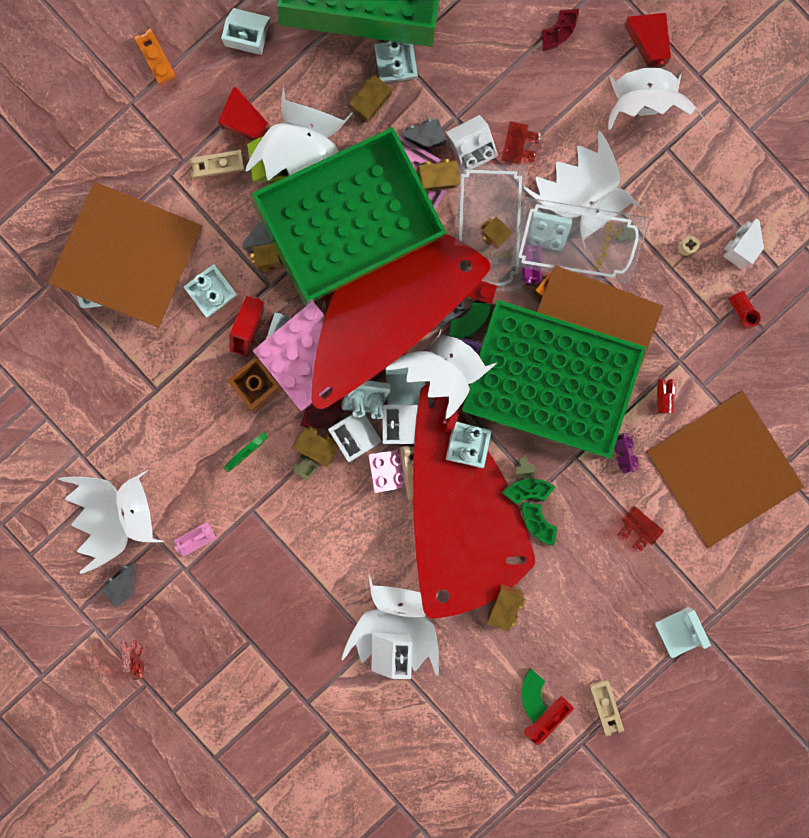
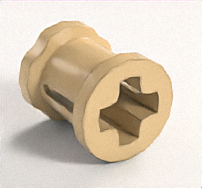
M694 236L686 237L678 245L680 254L689 256L695 253L700 246L699 240ZM688 243V245H692V248L689 249V247H686L685 244Z

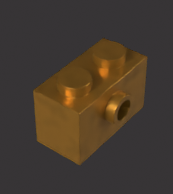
M375 74L371 79L368 77L362 84L363 88L359 93L355 92L350 98V109L366 123L371 121L392 96V89Z
M443 159L435 164H432L431 161L422 162L415 170L426 192L455 189L461 184L457 161Z
M496 216L493 220L490 217L481 226L483 230L480 234L489 246L493 245L498 249L513 232Z
M273 244L252 247L253 253H250L251 261L260 272L267 273L274 271V269L283 268L282 261Z
M311 426L308 429L303 427L292 445L293 449L327 467L338 449V446L335 445L336 441L327 435L325 438L319 436V431Z
M501 584L499 595L494 600L487 616V624L509 632L511 626L514 627L516 625L518 609L521 610L525 603L523 591Z

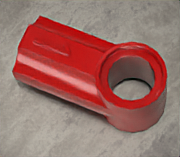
M744 290L728 298L743 328L751 329L760 323L761 315L754 309ZM747 315H751L753 317V324L747 322Z

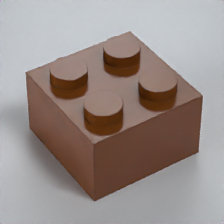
M257 356L227 380L252 411H258L283 390Z

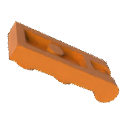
M151 28L146 30V33L141 36L139 34L134 36L159 85L177 77ZM151 40L152 44L146 47L144 43Z

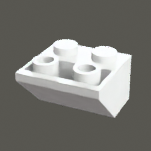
M480 115L446 132L450 146L464 173L498 157L489 126Z
M758 219L752 222L748 221L745 225H742L735 233L737 237L733 241L731 240L724 248L726 252L723 257L739 269L753 264L764 249L760 221Z
M382 405L384 413L383 444H414L418 405Z
M358 412L357 417L351 415L328 429L348 462H351L382 442L366 415L358 417Z
M372 633L371 670L391 679H411V633Z

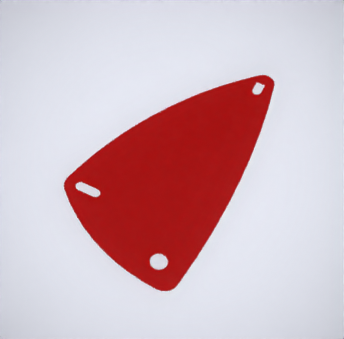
M445 234L439 240L336 290L325 316L316 352L311 395L313 406L318 409L327 408L373 378L417 344L448 316L487 275L491 268L489 260L464 242ZM463 260H468L472 263V269L464 272L460 270L459 263ZM326 387H331L333 389L332 393L323 399L319 393Z
M427 384L420 390L416 419L413 462V519L422 607L426 616L436 619L462 614L495 600L499 595L501 584L512 588L533 568L535 555L518 505L502 493L508 487V484L489 451L487 450L484 468L446 460L451 432L442 430L443 424H441V421L447 411L449 400L446 397H435V408L430 409L427 397L430 384ZM459 413L457 422L470 425ZM524 556L526 558L524 564L509 565L506 562L508 557ZM442 589L448 591L450 596L446 603H440L436 598L438 591Z

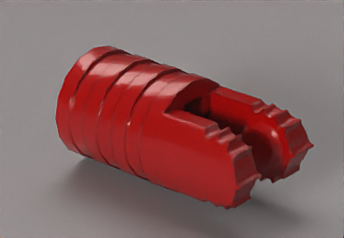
M659 378L657 380V413H674L675 380L669 379L666 383L663 378Z

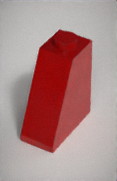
M666 13L628 16L624 23L625 28L647 66H654V68L664 67L671 59Z
M233 86L218 123L221 127L252 141L264 137L270 129L268 122L245 96Z
M245 297L229 333L230 352L248 358L264 312V301L257 297Z

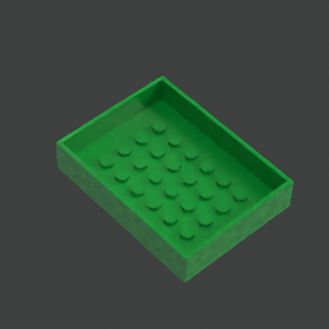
M278 0L277 12L279 26L433 47L440 0Z
M394 127L251 194L250 201L304 306L439 240L447 233Z
M497 300L479 352V357L485 366L496 364L478 380L469 384L470 390L464 399L461 412L611 459L646 347Z

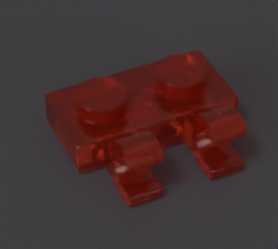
M510 121L502 161L520 164L521 159L534 162L536 151L525 150L524 144L525 140L538 144L540 133L527 131L528 125Z
M633 506L621 520L625 523V526L617 535L626 540L633 530L640 537L632 547L637 552H641L647 543L653 545L664 530L637 507Z
M132 639V646H127V643L122 641L123 673L134 680L142 679L144 664L139 659V656L143 653V646L137 643L135 639Z

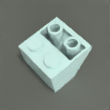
M233 8L225 21L221 39L226 47L262 55L271 18Z

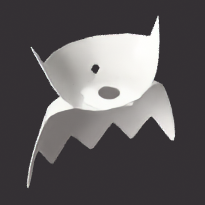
M642 68L626 73L617 81L610 76L618 101L609 117V130L612 128L619 112H624L630 116H635L636 114L640 116L657 113L664 114L673 105L689 115L695 110L704 119L693 103L678 92L681 74L677 79L671 72L661 68Z
M283 87L281 112L284 123L273 125L253 152L245 171H249L263 159L267 180L269 181L285 168L290 176L338 153L337 146L328 137L335 134L352 113L344 121L322 111L285 100Z
M598 131V153L582 146H577L578 167L557 161L556 183L536 176L535 179L540 195L532 192L525 186L523 187L544 206L611 217L617 215L631 203L642 208L628 192L617 188L620 182L619 169L609 144L600 131ZM552 210L553 212L567 218L581 215ZM581 215L580 232L584 251L585 244L583 239L610 219Z
M439 332L432 352L416 351L400 356L387 366L386 370L409 368L406 382L430 381L429 398L449 396L446 411L447 419L463 403L470 390L468 384L478 380L496 363L485 366L478 354L470 346L454 337L446 335L439 337Z
M147 471L128 480L119 490L111 482L103 479L89 477L58 478V480L79 485L65 500L84 507V510L71 525L90 534V537L77 552L95 558L80 571V574L93 570L116 557L125 549L128 538L140 542H165L152 538L150 511L146 495L139 480Z
M369 575L371 596L378 609L366 612L358 621L346 644L342 661L356 644L360 660L363 663L372 654V633H411L413 670L417 671L424 660L429 657L434 672L438 676L439 651L434 625L424 617L421 593L401 588L373 586Z

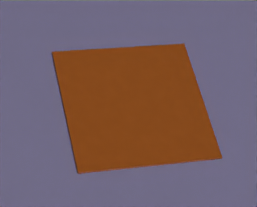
M94 181L48 284L159 328L203 225Z
M555 265L537 312L645 346L644 359L663 305Z
M743 390L647 451L648 456L707 548H710L804 488V485Z

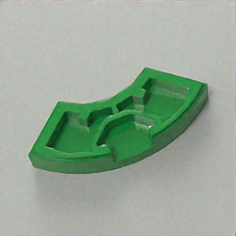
M471 303L470 310L464 317L451 320L450 337L457 339L466 338L480 329L489 315L491 304Z
M261 433L238 452L223 467L226 472H230L268 439L266 433Z
M526 478L510 484L502 493L516 505L528 498H537L544 502L555 489V486L541 479Z
M522 502V516L528 530L540 541L554 546L557 527L545 520L542 514V505Z
M530 668L522 682L521 698L527 715L535 723L547 710L541 698L542 687L546 681Z

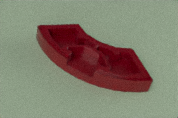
M579 9L560 10L557 22L552 27L542 30V51L557 48L569 39L577 25Z
M339 399L324 409L306 408L300 426L319 428L332 424L346 411L342 409L341 403L343 400Z

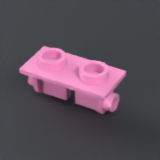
M208 522L175 539V549L184 557L217 538Z

